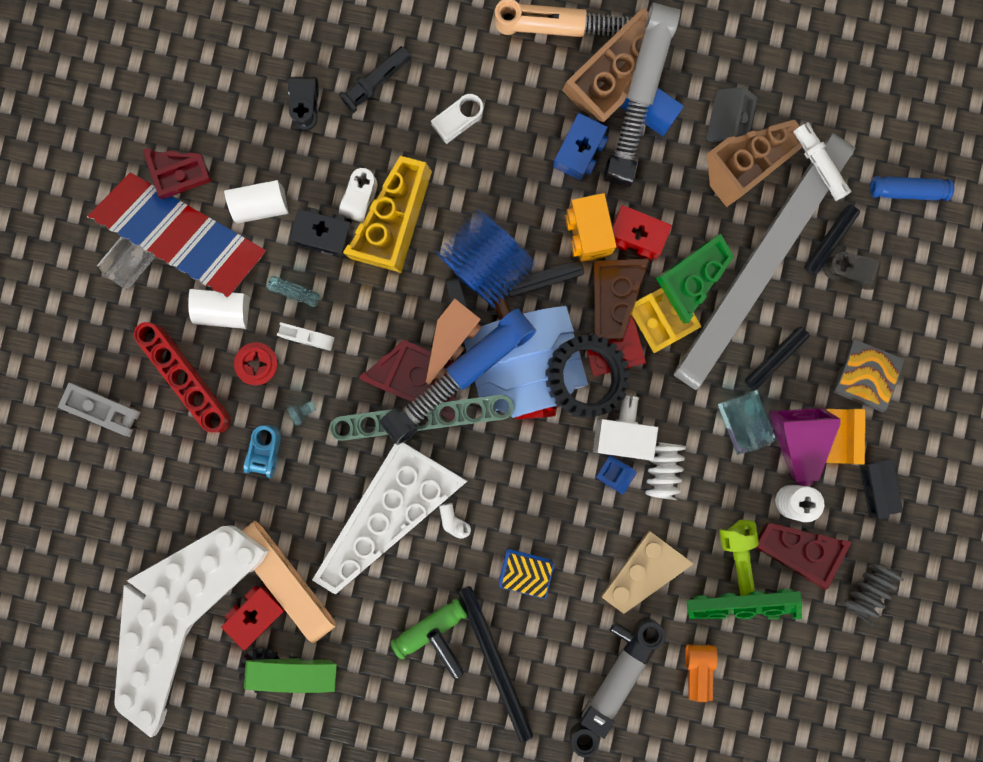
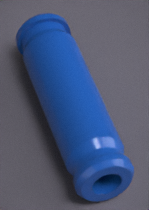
M875 176L870 183V194L873 198L881 196L882 198L943 199L944 201H949L953 197L955 189L954 182L951 179L944 181L934 178L889 176L881 178L880 176Z

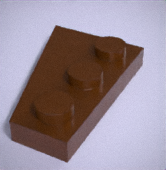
M649 259L594 261L595 335H598L599 338L605 337L609 339L608 342L624 340Z

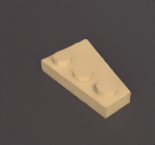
M648 530L601 597L624 614L694 563Z

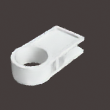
M466 94L432 119L431 125L443 141L448 144L482 118L483 103L477 95ZM466 101H474L479 104L480 111L474 117H466L460 111L461 105Z
M281 322L279 332L277 333V336L329 351H331L334 337Z

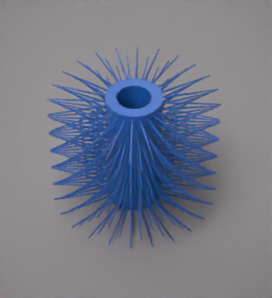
M480 213L486 221L483 223L476 218L481 224L479 227L472 223L477 228L473 227L471 229L469 227V232L464 231L466 234L464 236L459 233L461 235L459 240L452 235L460 244L458 246L452 241V246L456 249L455 251L446 244L453 255L442 248L441 250L448 259L440 252L438 253L442 257L441 260L445 261L448 267L454 271L456 276L467 287L494 307L488 297L491 296L499 303L493 294L495 293L500 299L503 296L496 288L498 287L507 295L502 289L503 286L507 290L510 284L515 287L511 283V278L513 279L516 274L520 277L517 273L519 271L518 267L525 273L520 267L522 264L528 267L527 264L523 263L525 261L524 257L529 262L530 260L526 257L528 254L523 253L524 251L518 246L520 244L516 243L507 233V230L504 231L500 225L498 227L491 219L485 218Z

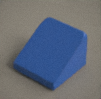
M609 455L596 478L623 495L637 472Z

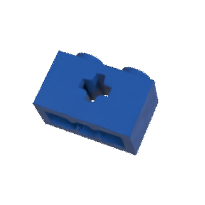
M578 113L554 160L553 167L582 181L585 174L590 176L597 162L593 160V157L597 150L603 151L609 138L605 136L607 126ZM582 144L587 146L583 153L578 151Z

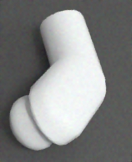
M445 503L439 505L443 529L460 539L468 537L471 533V527L466 522L455 517L453 504Z

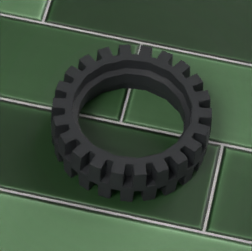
M582 335L562 343L552 353L553 357L547 363L549 368L545 372V376H548L546 387H550L551 391L548 392L550 397L555 398L556 401L554 403L558 407H562L564 412L582 418L597 417L611 412L613 408H617L621 404L619 401L623 400L626 396L624 391L629 389L630 383L626 382V380L630 378V371L626 372L625 367L629 366L627 360L623 361L622 357L624 354L621 350H616L618 346L615 343H609V339L605 337L599 338L598 335ZM579 350H591L599 353L606 360L611 371L609 391L603 399L595 403H583L576 400L568 392L564 384L563 370L566 361L573 353Z

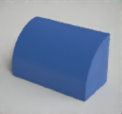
M657 88L653 105L650 104L649 107H646L648 111L645 112L647 116L644 117L645 121L643 123L664 137L684 106ZM626 97L620 107L628 112L627 107H630L628 102L631 101Z

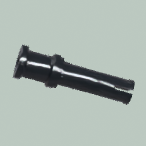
M400 46L367 76L358 77L355 80L356 83L345 93L340 92L338 95L352 113H355L361 103L367 98H373L375 90L412 59L408 51Z

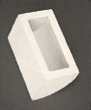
M278 180L224 191L230 214L237 224L289 214L284 187Z
M190 289L189 315L191 322L196 325L247 329L250 297L242 293H232L226 298L223 293L216 291Z

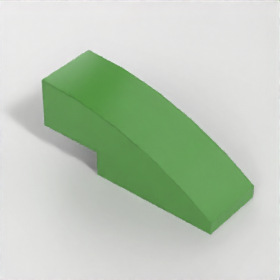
M329 659L246 660L244 689L289 693L335 692L337 664Z

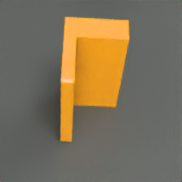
M826 409L840 418V427L826 463L865 464V409Z

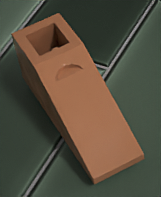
M456 299L451 302L437 320L426 379L427 384H430L433 380L437 383L439 382V379L447 372L444 365L450 358L455 361L465 349L461 346L463 341L467 337L472 340L481 329V326L478 324L481 319Z

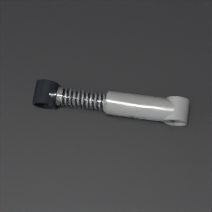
M654 2L650 7L645 24V34L627 94V98L631 101L628 102L630 107H627L629 111L625 112L627 117H624L626 122L624 121L623 124L625 125L621 127L623 131H620L622 136H619L621 140L617 141L619 146H616L618 149L615 150V154L610 155L608 158L603 181L626 187L632 185L637 167V161L634 160V155L636 154L634 150H637L635 146L639 145L637 141L640 140L638 136H641V133L639 132L643 130L641 126H644L642 122L645 121L644 117L647 116L645 114L648 111L646 107H649L650 104L653 105L670 42L679 22L680 9Z

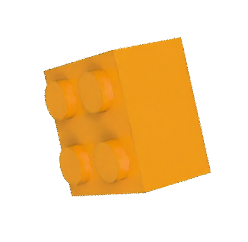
M605 193L572 200L569 209H567V215H565L567 230H572L573 241H571L573 256H578L581 263L610 257L616 249V243Z

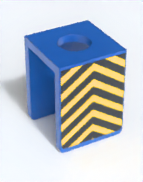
M507 549L499 578V587L546 599L554 562L552 559Z

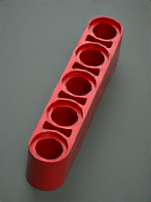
M150 322L138 324L134 331L136 342L199 425L210 433L226 431L231 423L229 413L161 326ZM153 329L155 337L152 341L148 342L146 340V333ZM166 350H170L171 359L169 362L164 363L162 355ZM182 371H185L188 379L185 384L181 385L178 381V376ZM201 392L204 395V402L202 405L197 406L194 402V397L197 393ZM215 413L221 418V422L216 428L210 423L211 416Z

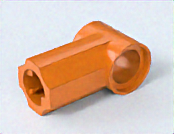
M687 644L685 662L688 669V699L697 702L713 701V670L717 668L716 646Z

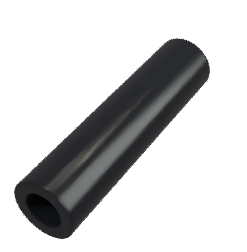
M439 629L430 630L427 633V638L452 678H459L464 673L459 661Z

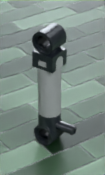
M640 619L635 625L634 633L617 622L611 625L610 632L628 643L592 701H588L579 715L580 722L571 728L569 733L573 751L578 756L590 757L597 752L599 747L597 735L605 739L615 723L613 718L655 650L664 643L665 632L655 619ZM648 627H653L656 629L655 636L650 640L644 639V630ZM587 734L591 737V740L588 744L581 745L577 742L578 737Z

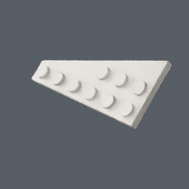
M406 443L394 444L312 581L334 594L338 593L463 486L467 480Z

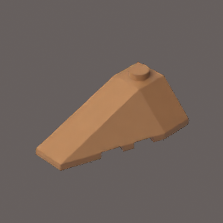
M644 7L566 82L562 90L580 110L603 123L624 103L627 97L649 13Z

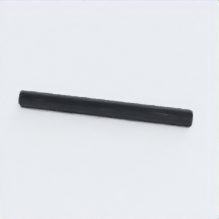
M471 586L464 587L459 590L458 595L520 742H526L533 738L532 730Z

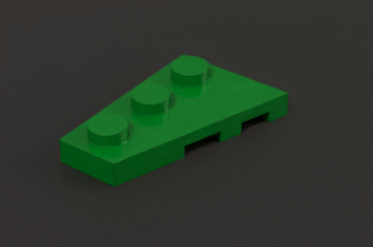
M721 234L712 237L656 278L683 324L690 322L694 316L693 312L699 304L703 303L713 283L719 280L734 258Z

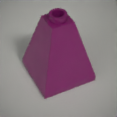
M824 408L769 411L770 419L790 476L796 481L797 485H813V481H819L840 427V418Z

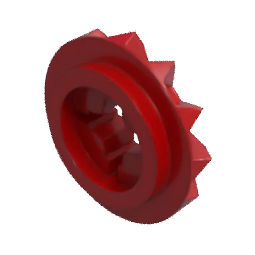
M258 342L243 346L237 352L234 359V369L237 376L243 382L255 386L266 384L275 376L278 367L276 354L269 346ZM258 352L259 361L267 364V366L259 367L258 372H254V367L247 365L246 362L255 361Z

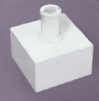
M625 396L621 401L619 420H597L593 452L654 461L658 427L639 425L638 422H635L639 397L632 396L630 398V396Z

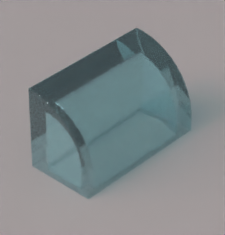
M757 390L718 404L737 455L760 449L776 441Z

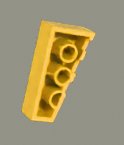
M403 156L399 157L384 182L381 193L372 202L368 215L355 231V237L350 245H347L343 252L345 255L356 261L399 273L402 272L432 173L426 162Z

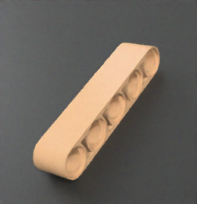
M256 521L245 527L242 532L269 550L263 562L254 571L311 643H316L336 627L333 617L264 528Z

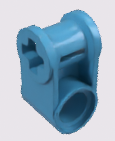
M263 425L253 431L244 463V473L256 472L265 474L267 478H273L281 441V433L276 426ZM264 430L269 431L272 435V441L269 445L264 444L261 440V434Z

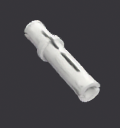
M807 122L794 130V135L805 150V157L807 159L810 158L824 183L829 188L834 200L838 201L852 191L825 150V143L820 142L810 123Z

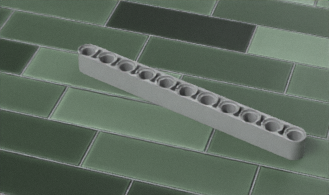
M831 133L824 142L826 145L825 150L838 171L841 172L854 152L855 147L836 134ZM812 162L674 371L673 376L693 389L697 390L703 383L828 192L829 188Z

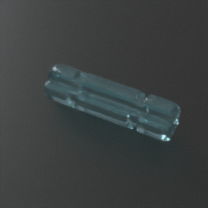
M271 276L267 285L270 291L280 292V294L299 302L304 301L305 304L312 307L317 305L320 298L317 292L307 291L304 287L288 281L283 282L282 279Z

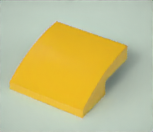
M662 288L636 301L632 312L653 353L701 328L694 313L690 322L683 324Z

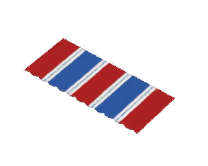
M131 172L87 216L94 219L98 224L105 225L110 231L117 232L122 238L129 239L131 243L141 246L143 250L152 252L157 258L164 259L169 265L176 266L181 272L188 273L193 279L200 280L206 286H211L214 291L223 293L226 298L232 294L267 251L173 196L165 199L159 198L154 185Z

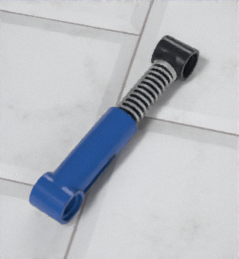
M519 309L511 311L499 322L498 327L446 369V377L443 375V379H439L438 383L435 382V386L431 385V389L427 388V392L423 391L424 395L420 394L419 399L416 398L415 402L412 401L413 404H408L405 408L398 406L389 411L380 420V425L396 445L404 443L417 432V424L421 419H424V415L428 416V412L432 413L431 409L436 410L435 406L439 407V403L443 404V400H447V396L451 397V393L455 394L454 390L459 391V388L462 390L466 389L514 348H518L528 342L537 330Z

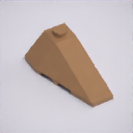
M795 119L770 126L764 130L756 132L754 130L742 136L729 137L707 153L710 187L726 207L747 193L803 147L793 133L794 130L800 127Z

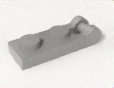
M68 383L58 405V408L128 437L133 432L131 427L134 420L138 419L141 413L137 409L116 402L74 383ZM118 412L124 415L121 424L115 422Z

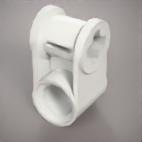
M359 168L352 173L346 193L340 204L339 215L363 223L370 211L369 208L378 187L377 180L370 170ZM367 178L370 183L369 185L364 184L362 188L359 181H364Z

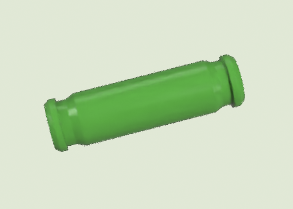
M454 599L452 603L444 605L402 633L397 639H393L391 646L395 654L400 659H404L406 655L412 654L430 642L427 638V633L430 630L437 628L442 634L456 625L462 618L465 619L467 614L458 599Z

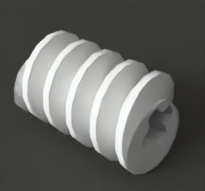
M657 442L659 445L655 447V453L658 456L654 457V461L649 460L657 466L648 469V472L653 474L655 478L647 480V483L652 485L654 489L645 491V494L651 497L678 500L672 497V495L681 493V490L675 487L674 484L681 483L682 479L676 476L675 473L682 472L684 468L677 465L676 462L685 460V457L678 454V451L685 450L686 446Z
M786 485L777 492L775 505L779 513L786 518L801 522H812L823 513L824 499L821 493L814 488Z

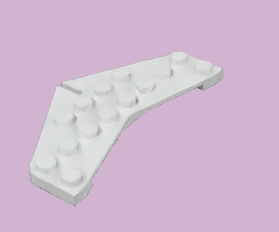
M229 525L218 528L127 580L130 584L124 585L114 703L120 714L149 737L157 735L164 723L167 713L165 708L185 638L193 624L242 578L256 569L269 552V550L235 526Z

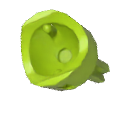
M738 520L727 530L719 529L722 549L733 552L740 596H746L750 592L755 591L749 550L757 547L759 540L757 526L754 521Z

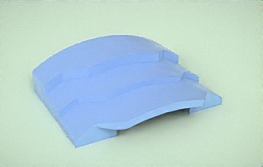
M566 306L523 313L537 330L535 335L524 345L514 348L475 380L479 397L507 395L511 397L515 403V411L511 416L513 418L557 406L554 403L556 401L555 398H551L548 393L551 389L546 387L548 376H545V372L549 368L547 363L553 357L552 353L555 349L559 348L562 343L575 338ZM501 320L481 326V329L472 340L467 337L464 340L466 351L470 350L498 327ZM579 351L571 355L566 361L563 370L564 384L570 394L573 393L574 389L588 386ZM499 399L495 403V411L500 410L506 414L509 411V403L504 399Z

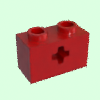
M621 205L612 226L616 248L620 250H627L629 248L636 251L638 257L649 259V261L652 258L657 259L661 255L672 225ZM637 230L641 231L642 237L640 240L635 239V232Z
M266 585L260 588L257 586L253 587L244 596L247 601L240 608L237 605L234 606L224 616L227 621L221 628L244 651L285 611ZM253 610H256L258 614L252 620L249 616Z

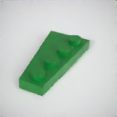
M781 589L777 593L772 594L754 591L746 596L726 593L722 594L720 598H709L708 596L700 595L693 597V600H686L690 619H727L729 617L728 614H734V617L740 619H752L757 614L767 616V619H779L780 615L792 614V619H802L800 591L794 592L792 589Z

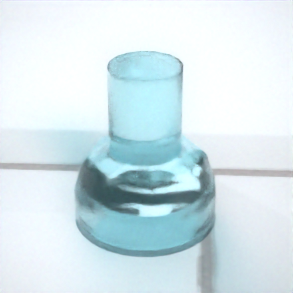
M312 401L300 407L298 405H290L286 408L296 427L303 423L305 420L304 416L316 411Z

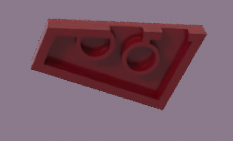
M765 523L758 537L759 545L755 548L826 590L829 588L852 542L820 534H812L777 524Z

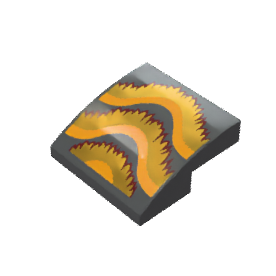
M853 339L849 343L844 365L838 371L833 393L884 413L895 391L904 359Z

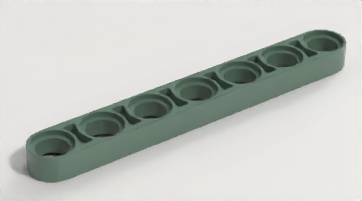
M493 395L443 402V404L439 403V407L435 406L436 410L431 409L432 413L428 412L429 420L425 425L420 426L417 424V431L507 419L513 415L515 403L507 395ZM499 399H504L509 403V411L505 415H500L495 411V403ZM472 403H478L482 407V414L477 419L470 417L468 414V407ZM447 406L452 407L455 411V418L451 422L444 421L441 416L443 408ZM391 410L337 417L331 422V435L341 441L388 435L379 422ZM367 417L373 418L376 422V428L371 433H368L363 428V422ZM341 421H346L350 426V431L346 436L338 433L337 426Z

